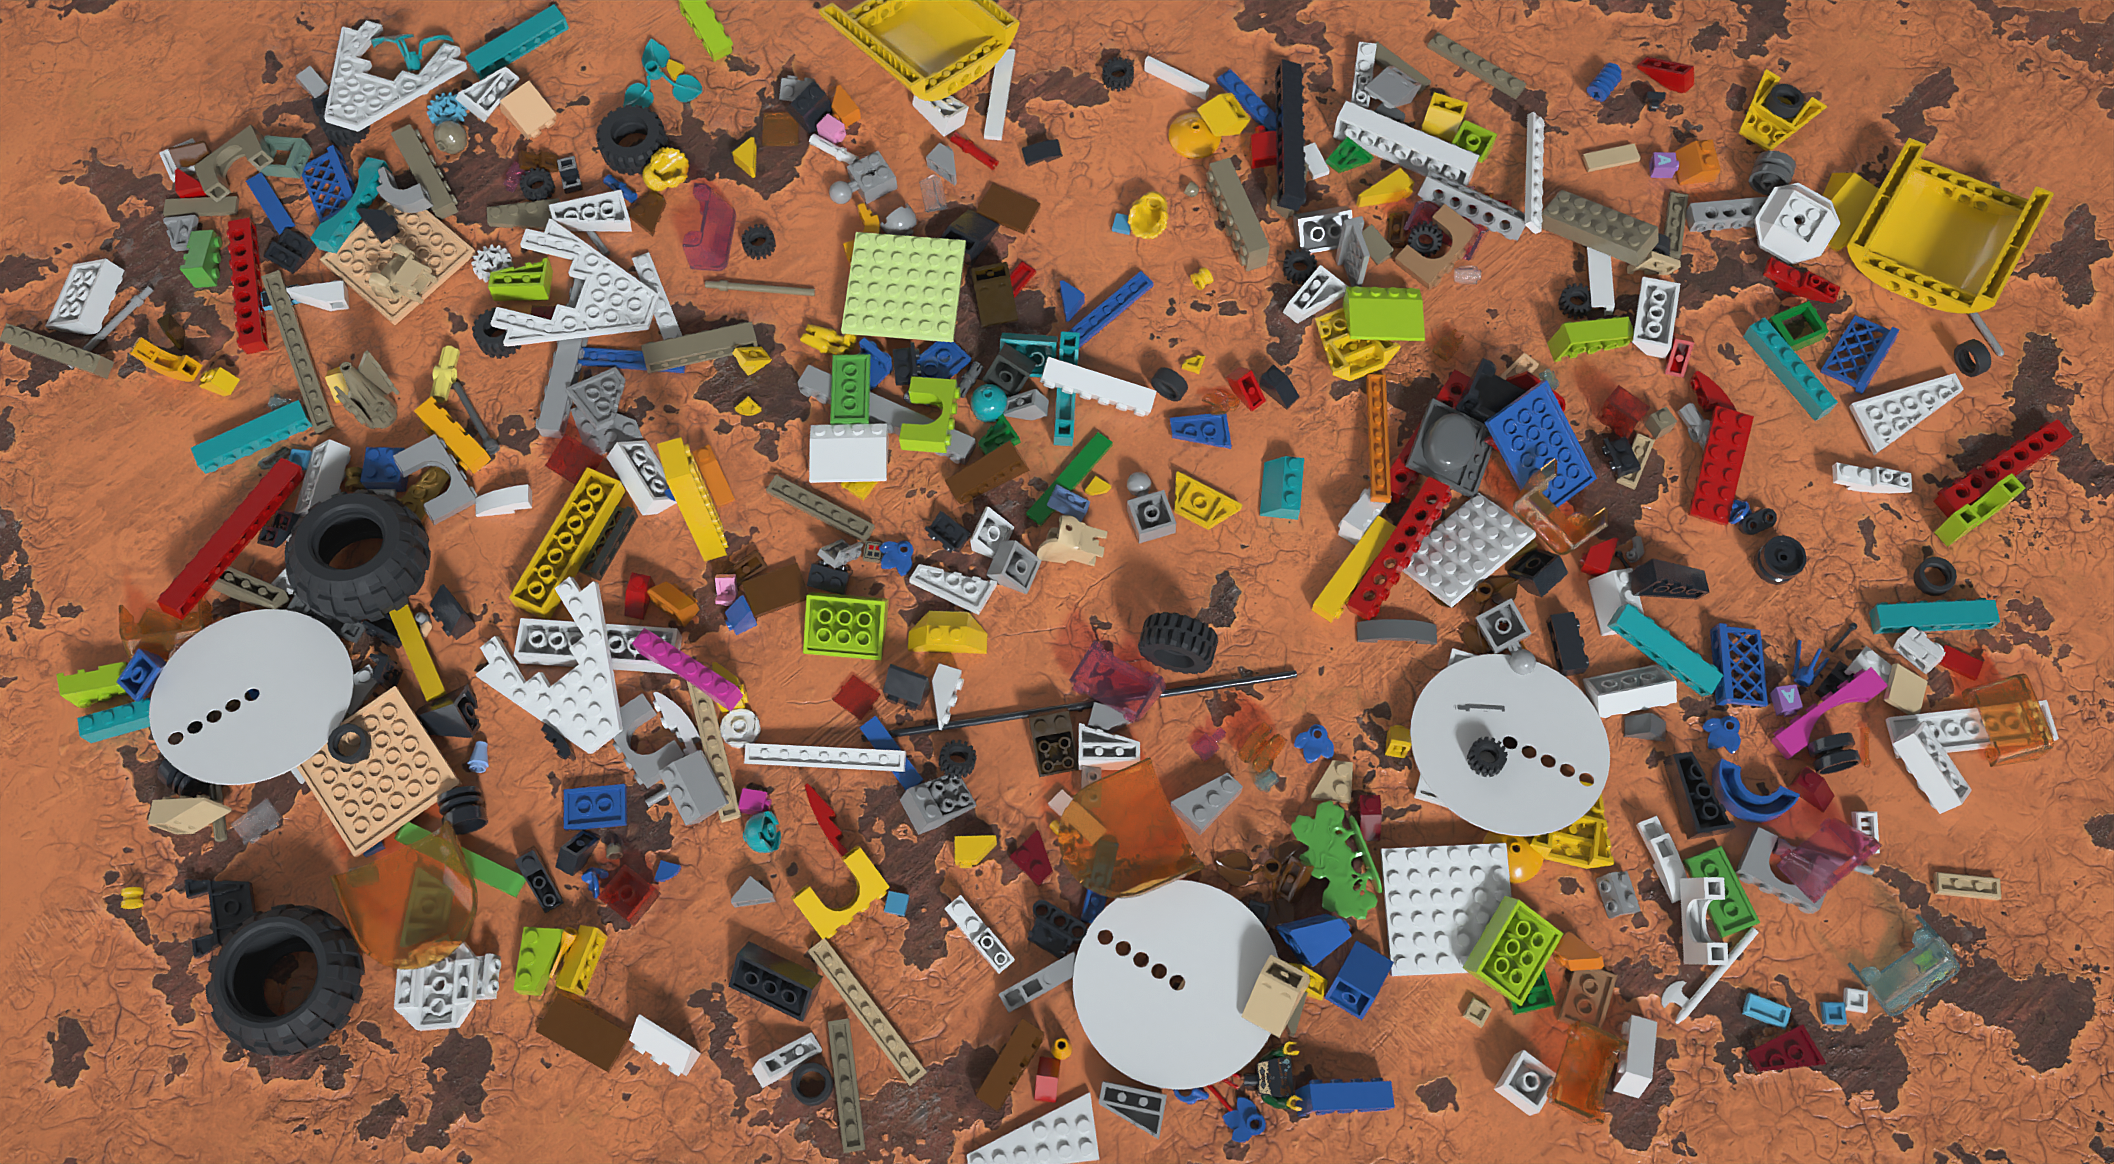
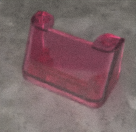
M694 183L693 195L700 203V213L703 215L700 231L688 232L684 236L682 246L690 269L722 271L727 267L736 212L710 186Z
M1094 640L1069 679L1073 685L1072 689L1081 695L1085 693L1123 714V718L1131 723L1134 721L1139 722L1164 692L1166 685L1163 677L1156 673H1153L1151 676L1150 672L1146 671L1145 673L1115 657L1113 652H1107L1102 649L1103 644Z
M1828 817L1819 825L1821 829L1793 851L1787 849L1780 856L1782 860L1777 867L1815 904L1849 873L1867 862L1882 847V844L1875 838L1839 819L1833 818L1831 820Z

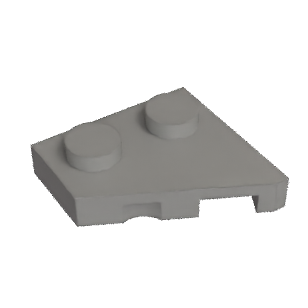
M188 215L163 218V222L168 228L167 234L170 237L171 246L175 251L190 249L187 248L191 231L197 230L199 221L197 216Z

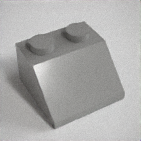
M1016 540L1001 541L986 575L997 581L999 585L1028 594L1042 560L1038 559L1036 555Z

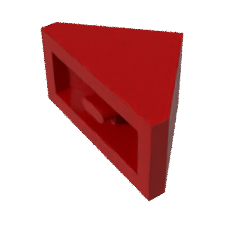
M178 168L175 170V192L180 198L209 197L204 192L199 181Z
M1040 1056L1036 1076L1035 1101L1056 1103L1061 1059Z

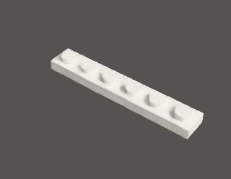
M650 253L632 258L640 281L659 294L654 316L663 339L682 337Z

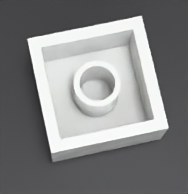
M1525 1050L1514 1054L1494 1090L1531 1116L1540 1112L1560 1076Z

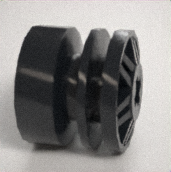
M166 758L162 761L157 771L158 780L168 788L173 789V792L179 796L197 798V795L205 793L209 785L212 784L181 772Z
M463 786L442 793L437 798V804L440 807L439 812L441 815H444L442 817V824L446 835L458 836L469 834L488 824L486 809L481 806L483 798L481 797L479 787Z

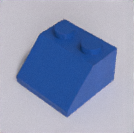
M139 648L116 682L135 701L139 702L146 698L153 689L166 662L159 655Z

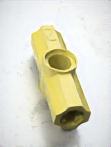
M453 346L443 347L439 364L435 365L433 369L434 382L430 397L432 396L438 403L447 402L451 385L457 379L456 366L460 351Z

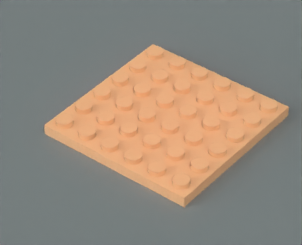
M386 202L378 210H385L389 216L393 215L399 223L396 225L400 231L398 234L381 244L363 222L350 233L336 254L328 252L320 261L392 324L396 325L420 303L404 295L398 300L378 297L369 285L371 274L373 272L380 274L384 267L399 255L391 250L395 243H402L413 251L419 262L431 268V275L435 276L438 280L437 284L430 282L421 295L423 300L471 259L476 252L428 210L405 213L395 209Z
M396 686L340 724H354L367 731L372 745L365 759L355 764L342 763L331 756L326 743L311 758L297 766L302 777L354 857L360 856L435 804L437 798L442 793L462 785ZM353 732L343 735L338 744L340 753L345 756H351L356 753L361 744L359 735Z

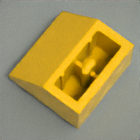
M1434 92L1421 131L1452 143L1461 127L1468 102Z
M1233 93L1219 94L1197 109L1201 118L1206 122L1215 137L1238 135L1251 120Z

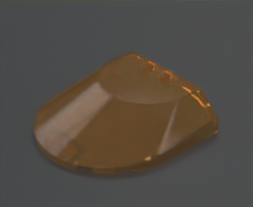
M1150 757L1085 786L1074 795L1073 800L1062 814L1058 842L1063 862L1071 875L1080 884L1099 895L1111 898L1138 897L1200 871L1205 867L1203 861H1200L1187 840L1161 788Z
M448 820L430 835L355 870L329 876L356 943L366 955L387 967L415 970L429 967L444 960L466 939L476 917L478 906L476 883L453 826Z

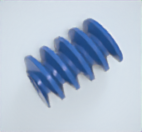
M1615 63L1605 64L1600 73L1597 74L1586 88L1588 95L1596 101L1604 102L1621 81V68Z

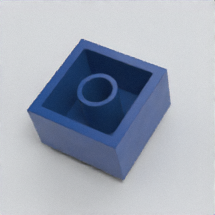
M366 447L360 481L366 489H395L397 492H406L408 476L403 477L393 459V455L405 450V448Z

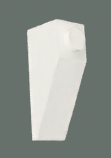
M811 1032L759 1059L752 1068V1071L761 1087L764 1088L822 1052V1048Z

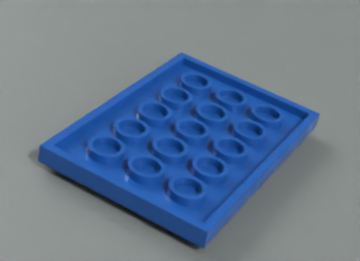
M1542 380L1484 422L1536 520H1542L1597 479L1547 380Z

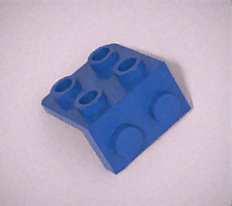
M863 338L859 342L861 352L857 355L870 354L871 392L893 371L892 358L887 352L880 351L873 341L869 342L866 338Z

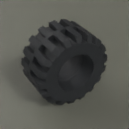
M322 108V114H319V124L330 142L335 143L336 146L342 145V147H347V145H350L352 147L355 143H361L360 140L365 139L366 134H369L370 130L368 128H370V125L360 131H354L326 122L324 117L326 108Z
M496 307L491 308V311L487 309L483 315L481 313L478 315L479 319H475V326H472V331L474 332L472 334L483 353L491 358L495 356L497 359H501L502 356L507 358L511 353L514 355L516 353L515 350H519L521 345L504 346L503 342L508 330L498 337H491L495 331L501 328L492 327L491 325Z

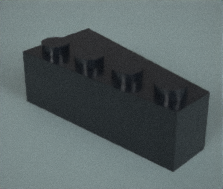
M1692 751L1673 754L1663 761L1687 840L1725 834L1736 827L1733 821H1730L1727 817L1725 807L1716 798L1714 788L1705 779V773Z

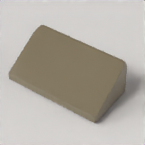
M1372 224L1362 232L1371 259L1378 266L1392 257L1394 250Z

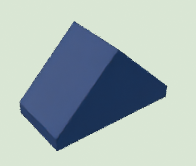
M1062 280L1060 281V293L1065 320L1069 322L1085 303V293Z

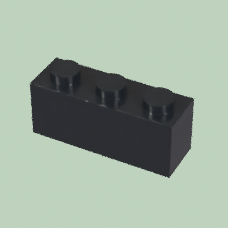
M1574 612L1550 615L1546 623L1558 672L1563 676L1583 674L1589 666V658L1584 653V639L1579 634L1580 623L1578 618H1575Z

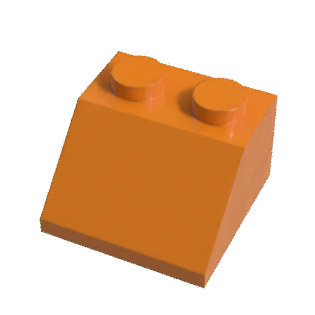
M1713 139L1694 141L1673 152L1676 153V160L1679 161L1678 171H1675L1679 185L1707 183L1716 180L1721 168Z
M666 581L650 588L647 593L654 605L684 628L700 610L697 605L698 601L690 594L687 596L683 594V590L675 583L671 585Z

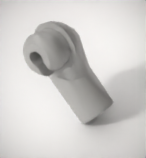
M1641 536L1632 538L1633 549L1626 553V558L1629 562H1637L1645 553Z

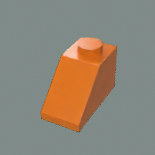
M839 84L836 87L832 103V117L842 122L846 128L860 120L861 116L859 107Z
M1570 931L1560 939L1553 951L1554 961L1559 966H1565L1570 971L1594 970L1604 967L1602 955Z

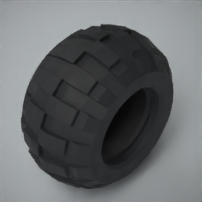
M356 490L352 494H347L345 491L331 495L332 498L322 503L320 501L308 509L309 513L305 517H300L291 529L292 537L289 538V542H286L285 545L286 575L292 589L301 602L308 605L313 612L330 620L334 618L343 623L350 624L360 623L363 619H368L371 622L385 618L386 613L394 609L398 611L408 603V597L416 595L425 581L426 570H429L431 551L429 549V538L418 516L395 497L386 493L384 495L376 494L373 490ZM363 539H383L378 553L365 564L351 569H337L329 566L334 556L346 546Z
M282 904L271 907L269 911H258L244 918L241 927L237 930L231 929L220 941L224 945L217 956L212 955L208 966V971L212 974L211 981L206 984V999L212 1005L213 1012H211V1015L219 1030L223 1031L230 1041L237 1046L256 1054L269 1056H292L302 1053V1050L307 1048L314 1049L329 1041V1034L335 1029L342 1030L351 1019L348 1014L354 1003L359 1004L363 993V988L360 986V978L362 975H365L363 957L359 954L358 942L352 932L333 915L310 905ZM299 951L314 953L317 959V977L310 994L294 1010L284 1015H276L268 1007L264 998V982L269 970L279 959L290 953Z

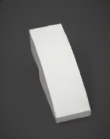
M528 484L495 490L476 498V517L515 513V510L532 508V490Z

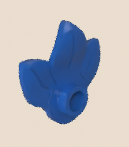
M888 541L879 547V550L884 554L881 560L882 569L896 567L900 576H904L909 572L912 567L911 557L914 552L910 542L900 541L896 543ZM906 547L908 551L903 553L900 549Z
M1735 717L1711 718L1703 724L1702 728L1710 733L1707 740L1709 749H1718L1725 746L1730 754L1737 751L1741 738L1738 734L1740 723ZM1731 722L1733 729H1727L1726 723Z
M1319 724L1311 726L1308 732L1300 733L1294 742V747L1303 748V755L1308 764L1316 761L1321 755L1331 759L1334 753V745L1327 738L1326 728ZM1315 731L1321 732L1320 738L1314 737Z
M1238 1097L1237 1110L1223 1115L1225 1124L1234 1130L1232 1140L1236 1142H1246L1252 1135L1261 1134L1266 1127L1264 1117L1257 1113L1255 1104L1246 1098ZM1256 1120L1259 1123V1126L1257 1128H1253L1251 1126V1121Z

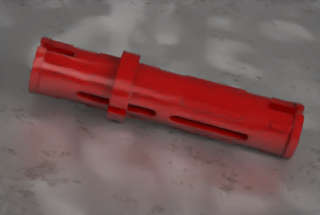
M958 132L954 133L955 137L952 135L950 141L960 147L964 153H969L992 171L996 169L994 166H998V160L974 145L972 140H967Z

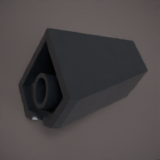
M468 684L419 707L415 713L429 735L471 738L480 727L479 719H475L474 709L478 708L477 700Z

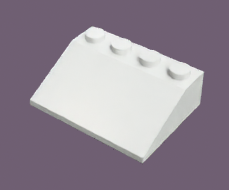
M107 259L73 264L45 327L84 335L98 333L102 328L104 317L109 312V305L116 296V289L122 282V275L125 270Z
M887 423L811 425L810 483L887 481L889 447Z

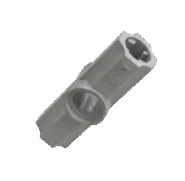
M1689 403L1680 409L1678 414L1688 427V434L1691 440L1696 443L1698 442L1704 450L1711 422L1708 419L1704 420L1695 405Z

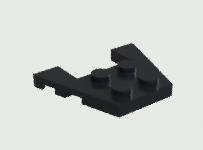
M184 880L186 898L194 899L209 894L213 934L192 939L194 958L199 959L221 946L223 943L220 941L231 929L237 930L243 925L244 918L256 912L252 883L248 881Z

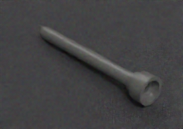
M455 382L453 387L483 439V449L488 455L497 453L500 450L498 442L490 438L461 384Z

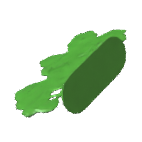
M1331 800L1321 803L1317 806L1315 819H1312L1310 816L1298 815L1295 822L1291 825L1297 841L1309 846L1308 851L1301 854L1299 859L1314 866L1312 876L1318 879L1327 877L1330 881L1323 893V908L1330 912H1336L1344 918L1354 916L1358 920L1366 919L1367 911L1374 908L1378 902L1376 896L1366 890L1367 880L1370 879L1374 889L1378 893H1382L1377 870L1355 818L1352 815L1349 816L1350 830L1342 827V820L1345 814L1344 809L1334 805ZM1337 830H1341V831H1342L1341 834H1336L1335 832H1336ZM1350 835H1353L1359 851L1353 852L1346 845L1345 841ZM1361 856L1367 870L1365 873L1360 874L1353 870L1351 866L1353 858ZM1356 874L1358 877L1354 879L1351 875ZM1362 879V881L1359 882L1361 885L1360 888L1357 891H1355L1353 889L1354 883L1357 880ZM1364 889L1365 894L1360 895L1359 893Z

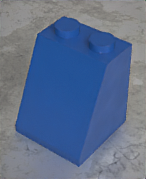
M1328 914L1292 921L1275 927L1296 959L1312 967L1352 936L1348 930L1350 926L1343 918Z
M1356 940L1328 990L1325 999L1362 1020L1379 993L1394 962Z

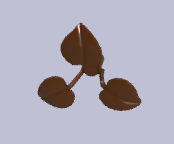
M1509 577L1489 579L1486 582L1479 583L1476 590L1473 589L1461 600L1473 595L1475 602L1481 605L1479 616L1483 614L1484 606L1489 598L1496 605H1500L1511 598L1514 601L1519 579ZM1430 592L1436 603L1443 607L1451 608ZM1477 623L1476 626L1470 625L1466 627L1463 632L1464 643L1479 654L1485 655L1489 653L1491 648Z
M1297 840L1285 842L1276 848L1274 858L1266 860L1264 866H1260L1254 871H1251L1253 868L1252 860L1244 853H1231L1216 860L1220 875L1227 883L1233 886H1245L1249 882V875L1253 876L1261 871L1266 879L1272 880L1273 901L1265 902L1271 905L1266 923L1268 927L1276 930L1275 927L1277 925L1294 921L1295 910L1293 904L1284 898L1278 900L1276 898V878L1279 876L1280 869L1282 867L1286 868L1291 856L1300 858L1301 854L1308 851L1309 846Z

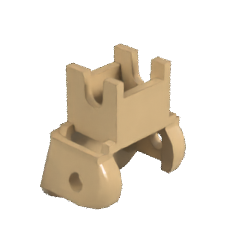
M395 243L391 250L399 255L393 258L380 274L373 272L369 278V285L378 297L398 300L404 295L422 304L424 302L421 298L422 293L430 282L437 284L438 280L435 276L431 275V268L419 262L413 251L402 243Z
M1062 515L1059 518V528H1050L1046 541L1039 546L1037 551L1038 559L1063 564L1073 560L1094 566L1096 556L1102 558L1105 548L1099 546V540H1096V538L1106 539L1108 531L1087 526L1073 516ZM1066 525L1071 527V531L1066 529Z

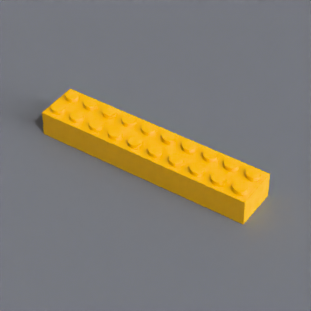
M682 437L658 443L657 447L666 481L704 561L726 556L725 548L729 546L723 533V524L713 504L711 495H709L704 479H702L689 444H684Z

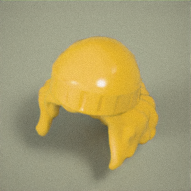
M660 148L652 155L651 162L643 169L642 178L649 189L654 191H663L667 187H677L687 178L688 159L678 149Z
M1150 191L1133 202L1130 214L1128 215V224L1136 237L1153 240L1167 227V220L1169 218L1166 198L1161 193Z

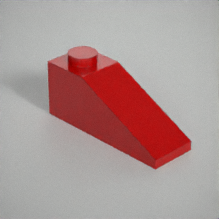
M1645 57L1637 65V69L1668 90L1686 93L1694 85L1693 65L1652 57Z

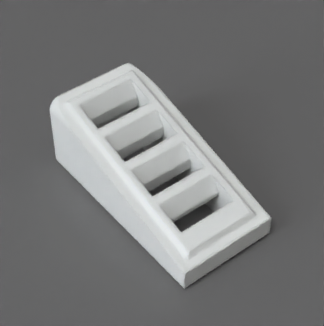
M1851 812L1857 854L1880 853L1877 812ZM1861 818H1868V822H1861ZM1861 826H1869L1870 830H1862ZM1862 835H1871V839H1862ZM1863 843H1872L1873 847H1863Z

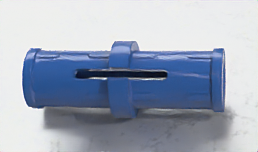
M610 174L604 178L603 183L614 191L621 190L623 198L629 203L636 201L637 193L630 190L624 182H619Z

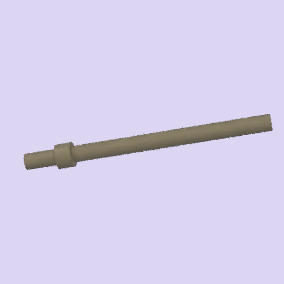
M728 280L705 281V288H715L720 291L740 290L815 296V289L733 283L728 282Z

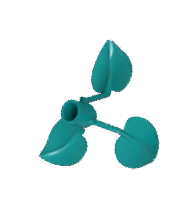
M414 34L383 36L371 40L373 48L385 41L396 42L404 57L408 71L422 69L420 59H423L422 47L424 44L438 40L454 42L453 38L448 35H435L425 38L419 43L417 55L416 51H408L404 40L414 37Z
M650 39L642 55V64L648 74L646 77L647 88L641 83L632 84L626 90L623 107H626V105H632V107L640 105L643 109L644 107L648 108L654 100L653 93L649 91L651 79L659 80L663 77L672 86H675L672 93L675 99L680 102L692 101L702 93L703 88L696 78L687 74L679 75L676 83L670 80L661 70V68L667 66L670 53L664 46Z

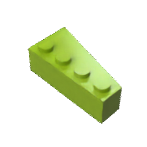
M678 0L680 13L683 17H686L690 28L693 27L699 40L703 39V47L712 60L715 62L731 54L733 42L729 35L726 36L724 34V27L720 21H716L715 12L712 7L707 6V0Z
M1617 316L1612 319L1599 318L1592 321L1582 320L1573 323L1568 321L1561 325L1547 345L1554 362L1561 361V357L1569 356V359L1577 357V354L1587 352L1589 355L1602 348L1606 351L1627 346L1633 340L1634 329L1629 317L1620 318Z

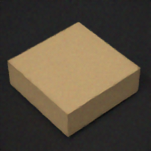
M1473 997L1462 1017L1482 1028L1492 1008Z

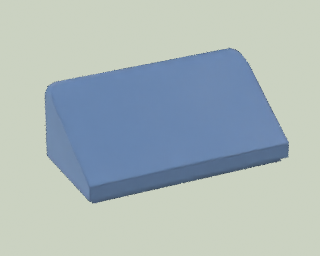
M1056 484L1047 506L1064 515L1073 516L1081 522L1087 513L1090 501Z

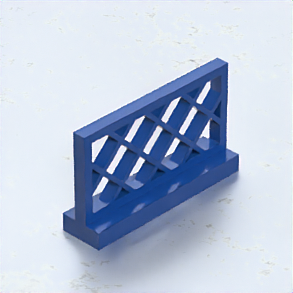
M334 145L328 147V152L308 162L302 173V178L320 223L327 221L344 207L338 208L341 200L348 203L356 191L344 157ZM329 159L328 167H322L324 161ZM315 168L312 176L306 174L307 170ZM320 170L325 171L322 179L317 178ZM330 173H335L333 181L327 180ZM315 181L320 182L317 190L312 189ZM325 184L331 185L328 192L322 191ZM336 186L341 187L338 195L333 194ZM320 194L325 195L323 203L317 202ZM331 197L336 198L333 206L328 205ZM325 209H331L329 215L323 217Z
M1855 315L1822 367L1821 373L1855 387V392L1862 395L1895 342L1900 329L1892 326L1891 330ZM1855 323L1861 324L1865 329L1856 331L1854 325ZM1877 331L1884 335L1881 338L1874 339L1872 332ZM1867 334L1870 340L1861 342L1858 335ZM1854 337L1857 343L1848 345L1846 338ZM1872 344L1874 351L1865 352L1863 346ZM1859 347L1861 354L1852 355L1850 349ZM1846 350L1848 357L1839 358L1837 352ZM1864 358L1866 364L1857 366L1855 359ZM1851 361L1853 367L1844 369L1842 362ZM1837 364L1840 370L1832 371L1828 369V366ZM1855 372L1857 379L1848 378L1846 373Z
M1724 623L1717 624L1710 629L1713 665L1723 674L1715 688L1716 705L1724 706L1728 703L1759 707L1768 706L1761 630L1727 627V624ZM1728 633H1733L1738 638L1734 644L1728 639ZM1746 635H1754L1755 644L1753 646L1744 638ZM1740 641L1749 649L1745 654L1736 647ZM1731 650L1740 657L1736 663L1730 658L1729 652ZM1750 652L1757 658L1755 664L1746 657ZM1742 660L1750 667L1746 673L1738 666ZM1733 669L1742 676L1738 681L1731 675ZM1752 670L1758 675L1759 681L1757 683L1748 676ZM1743 679L1752 686L1748 692L1739 684ZM1735 687L1744 695L1741 699L1733 697V689ZM1754 689L1760 694L1761 701L1755 700L1750 695Z

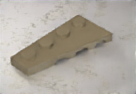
M555 198L487 207V223L491 227L537 228L540 231H545L549 218L552 219L549 205L560 203V200Z

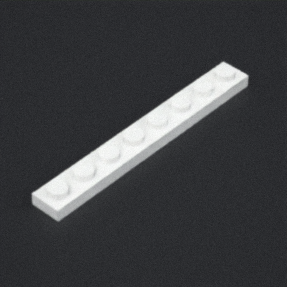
M1532 112L1527 115L1525 225L1534 234L1541 232L1543 222L1542 181L1544 179L1543 140L1545 123L1541 117Z
M746 743L744 763L905 772L906 751Z

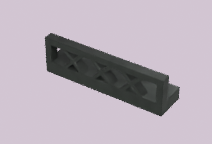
M619 506L615 507L580 567V573L601 581L638 517L634 508L629 506L626 509ZM619 513H622L619 521L616 523V517ZM613 530L609 538L607 539L606 535L608 531ZM603 546L602 550L600 551V553H599V555H598V554H597L598 548ZM590 563H593L591 569L586 570L588 565Z

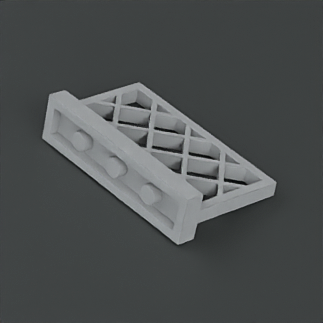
M1362 216L1344 220L1335 258L1337 266L1344 265L1351 287H1362L1370 257L1362 235L1364 226Z

